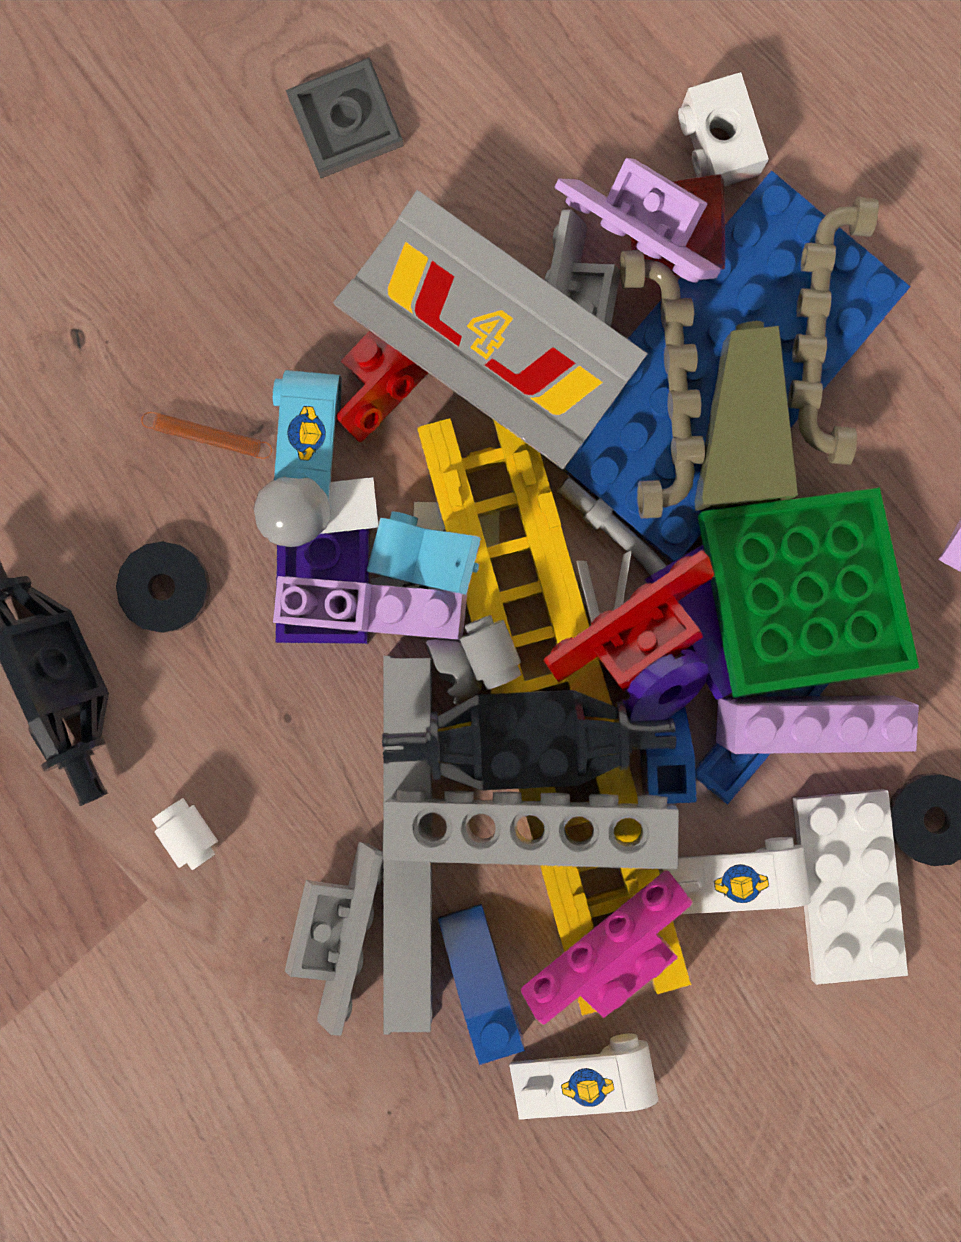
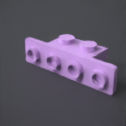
M632 158L625 159L607 197L580 180L558 179L555 189L567 196L565 202L569 206L587 214L592 211L603 218L600 224L608 231L620 236L628 234L638 241L637 249L644 254L656 259L666 258L675 264L673 271L680 277L695 283L699 279L717 278L721 270L719 267L685 247L708 203Z

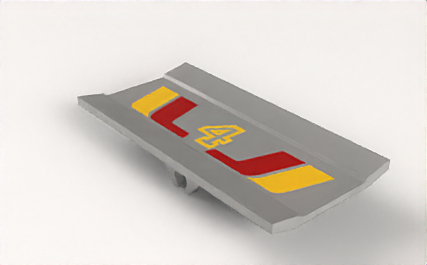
M416 190L396 223L354 279L348 283L333 301V304L562 469L573 458L647 356V353L418 190Z

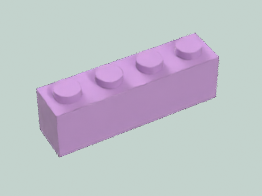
M896 696L723 697L718 699L716 743L734 754L916 751L919 705Z

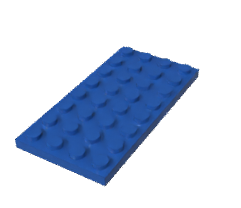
M772 170L700 253L701 257L721 269L717 278L699 279L697 283L682 277L678 279L681 298H691L694 306L692 326L683 327L684 344H695L697 349V369L695 372H687L688 390H699L701 414L699 418H690L691 436H702L704 446L722 345L730 332L736 330L735 326L751 321L764 322V327L779 326L787 403L792 380L802 381L803 363L793 362L792 351L796 335H806L808 318L798 317L796 309L800 290L802 288L810 289L812 272L801 271V257L805 243H815V235L819 223L826 215ZM840 227L834 235L836 256L830 277L831 307L826 320L825 330L827 351L821 373L823 390L911 287ZM661 299L628 338L629 341L645 351L647 356L579 450L562 470L596 499L600 497L613 509L612 513L673 563L681 558L701 535L698 515L702 511L723 508L695 510V496L701 464H694L693 486L686 498L676 505L663 508L662 516L659 518L641 519L637 502L639 481L659 480L662 489H666L673 485L676 477L675 465L672 462L671 456L673 435L672 422L668 414L669 383L664 365L666 344L665 332L661 323ZM788 407L791 429L798 420L799 409Z

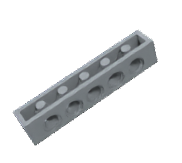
M401 789L397 790V797H390L384 802L383 861L678 869L679 809L676 805L667 804L666 796L641 795L638 796V804L618 803V795L591 794L589 795V802H570V794L541 793V801H521L522 793L493 792V800L473 799L472 791L451 790L445 791V799L426 798L425 790ZM431 812L440 814L447 823L446 834L440 837H433L427 834L422 824L425 814ZM486 814L491 817L496 826L495 833L488 838L475 836L470 829V819L472 816ZM526 815L536 816L543 822L545 831L537 839H526L518 832V820ZM573 817H585L592 823L593 831L587 839L576 841L566 834L565 825ZM623 818H633L641 824V833L632 842H622L614 835L615 825Z

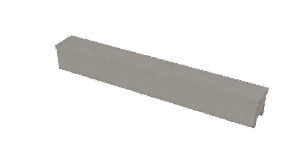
M383 656V733L426 732V727H430V712H432V658H394V656ZM402 746L383 747V751L403 749ZM383 761V824L384 802L390 797H397V790H425L426 798H432V765L428 766L427 761L394 762L384 764ZM431 812L425 814L422 821L425 832L432 836ZM383 861V1035H391V1032H431L432 862Z

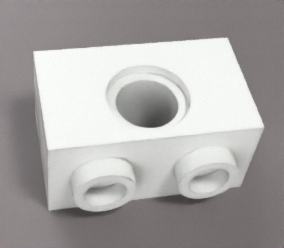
M741 72L688 88L682 107L678 110L679 123L683 134L691 136L695 149L692 152L694 171L699 179L704 177L708 192L760 176L769 158ZM710 129H723L728 133L730 139L718 140L711 134Z

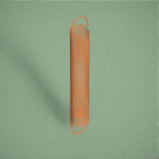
M160 413L157 414L158 418L155 427L154 424L153 427H146L163 433H167L169 429L168 433L174 435L175 432V435L185 438L186 435V438L196 441L197 438L198 442L207 444L209 438L208 444L211 446H216L218 440V444L220 441L219 447L222 449H227L229 442V451L238 452L241 441L240 454L249 455L250 453L251 457H255L254 451L256 445L258 448V441V453L260 443H267L260 442V440L256 442L255 439L249 437L245 439L242 435L240 439V435L235 434L234 436L231 432L229 436V432L219 430L218 432V429L208 426L203 427L202 425L198 426L196 432L197 423L192 424L189 421H181L178 418H170L167 415L163 417V414ZM245 441H246V445H247V442H248V446H247L246 453H245V449H244V452H243V448H244Z

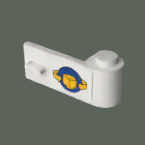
M793 837L766 839L765 847L755 852L678 857V869H663V872L667 870L674 876L692 900V905L681 914L793 908L811 903L804 847L802 845H794Z
M633 1033L612 1037L610 1045L606 1046L600 1054L512 1061L509 1064L519 1120L637 1111L649 1108L658 1102L648 1042L638 1040V1036Z

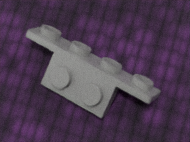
M562 210L559 225L555 227L553 232L554 253L551 269L547 271L545 281L611 327L620 279V269L615 264L581 263L587 225L573 210Z
M358 843L348 886L306 880L285 966V972L290 977L326 980L317 1021L330 1035L341 1036L344 1022L348 1021L351 1016L353 1006L351 992L355 976L359 975L363 965L362 945L365 933L370 929L374 918L372 903L376 885H379L383 879V852L369 843Z

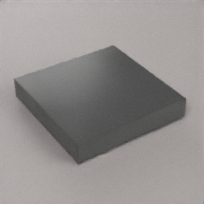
M370 57L286 90L320 179L404 146L403 139Z

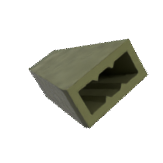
M762 321L741 323L735 326L736 330L731 331L723 342L705 440V458L703 464H701L695 496V510L790 500L798 495L779 326L764 327V322Z

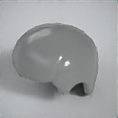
M286 476L272 480L259 490L253 508L256 526L262 535L268 538L271 543L285 547L301 546L315 539L327 528L331 514L327 494L314 480Z
M444 638L427 640V651L433 657L435 666L440 672L439 677L453 684V687L448 690V694L453 696V703L459 705L478 695L483 681H477L461 641Z

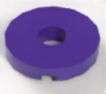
M686 649L682 650V657L675 659L672 654L665 655L646 667L631 682L627 690L631 696L629 700H622L630 721L667 719L684 708L706 683L709 675L707 663L697 652Z

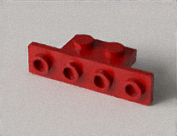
M369 331L340 361L351 374L365 385L336 414V419L358 442H363L391 411L411 393L428 372Z
M704 550L699 551L693 556L681 558L671 567L669 573L656 582L640 586L624 604L613 611H605L598 615L592 621L589 628L574 638H566L556 644L551 654L544 658V662L558 682L563 681L598 657L624 692L630 687L631 682L653 662L665 655L672 654L675 657L682 650H686L702 639L703 636L700 629L678 601L713 578L714 572L710 558Z

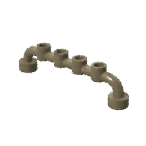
M857 197L853 206L839 207L827 213L819 223L815 235V243H805L801 257V271L812 272L810 289L802 288L797 300V316L808 319L806 335L797 334L793 344L792 360L796 363H803L802 381L792 380L790 384L788 407L799 409V431L805 442L815 450L828 453L829 462L834 464L850 465L854 459L857 446V431L855 428L835 426L831 435L822 432L817 424V415L823 394L821 383L822 364L827 351V338L825 337L826 320L831 307L830 277L836 256L834 235L839 227L849 225L850 235L871 237L876 227L879 211L878 199Z
M640 250L622 251L620 257L622 288H643L644 280L648 278L659 284L662 293L661 323L665 332L666 344L664 365L669 383L668 414L672 422L673 435L671 456L672 462L675 465L676 477L673 485L666 489H662L659 480L639 481L637 488L640 518H659L662 516L663 508L676 505L687 497L693 486L694 464H703L705 458L703 437L691 436L690 418H699L701 414L699 390H688L687 372H695L697 369V349L695 344H684L683 327L692 326L694 306L691 298H681L677 277L668 266L659 261L644 259L643 252Z

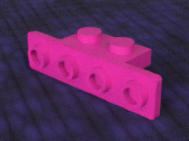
M669 871L662 872L521 988V993L537 1021L542 1025L546 1024L579 996L605 1018L613 1010L622 1006L629 997L650 980L659 976L666 967L678 958L658 932L692 905V900Z

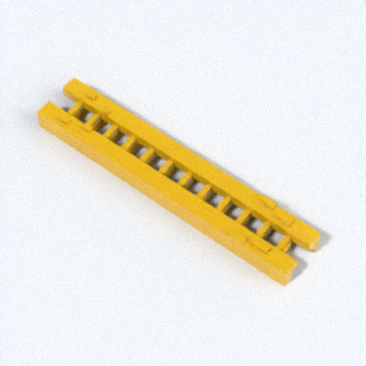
M451 418L417 427L446 532L473 535L481 538L475 559L479 569L476 573L472 572L467 590L466 605L471 622L488 615L492 616L494 623L504 620L515 648L555 637L556 644L566 638H574L589 628L540 452L494 419L501 448L489 447L474 451L466 455V458L461 457ZM506 464L513 492L474 503L466 474ZM518 507L526 537L487 547L479 517ZM530 550L539 581L499 592L491 561ZM543 594L551 626L512 636L503 604ZM598 657L561 682H558L552 673L524 681L519 663L518 668L521 676L490 689L491 694L532 692L567 682L569 690H575L612 705ZM584 716L587 720L614 722V719ZM617 767L595 778L599 794L618 795V803L638 804V796L630 767L627 770H620ZM555 787L518 789L519 793H522L521 801H541V793H556ZM526 815L532 840L539 838L545 831L543 822L536 816ZM581 816L571 818L565 825L566 834L568 835L567 827L589 822V820ZM623 818L614 827L615 837L622 842H632L641 833V824L633 818ZM540 865L564 952L594 929L593 917L616 911L659 876V870L620 868L625 886L586 897L579 872L597 867ZM672 921L659 931L658 934L668 943L678 958L666 967L659 976L652 979L653 987L657 994L691 985L674 922ZM581 996L577 998L582 1016L597 1012Z

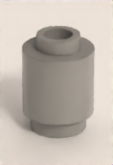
M488 615L465 625L468 634L459 639L477 681L482 680L486 690L498 687L521 676L518 668L521 660L504 620L494 623L492 616Z

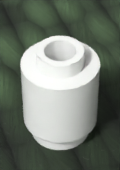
M184 798L152 818V821L158 828L154 831L178 868L187 863L191 870L215 855L211 846L218 842L217 838L194 805L189 807Z

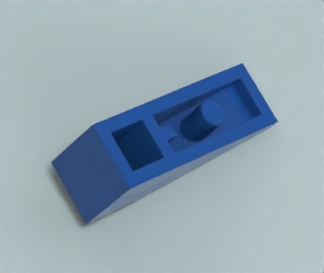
M482 904L438 917L464 1018L479 1065L525 1051L523 1034Z

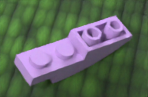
M277 576L273 623L460 640L459 638L463 637L467 594L464 595L445 590Z

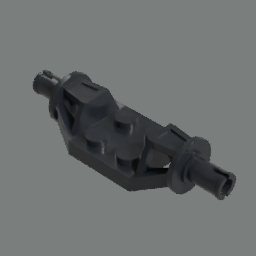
M0 561V663L30 726L28 727L29 733L46 762L41 764L43 771H49L57 767L59 770L64 769L77 796L79 806H83L108 794L91 759V756L94 755L93 751L106 744L101 735L109 696L108 689L72 611L33 588L28 576L8 578ZM14 597L34 616L16 620L5 601ZM80 715L81 742L72 746L64 722Z
M575 690L478 694L439 716L438 712H430V727H426V732L383 733L382 747H403V749L384 750L383 761L384 764L427 761L428 766L432 765L433 780H441L442 775L482 791L579 786L614 768L619 767L620 770H627L629 768V755H632V750L675 749V736H655V733L676 732L673 718L630 721L624 702H616L615 706H612ZM584 716L614 719V722L587 720ZM472 722L470 726L439 731L440 728Z

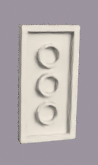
M879 789L793 798L797 845L804 847L811 902L804 905L811 980L818 985L908 976L888 790Z

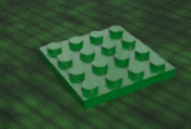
M880 487L702 511L698 515L704 551L710 558L714 572L710 582L733 698L919 669Z

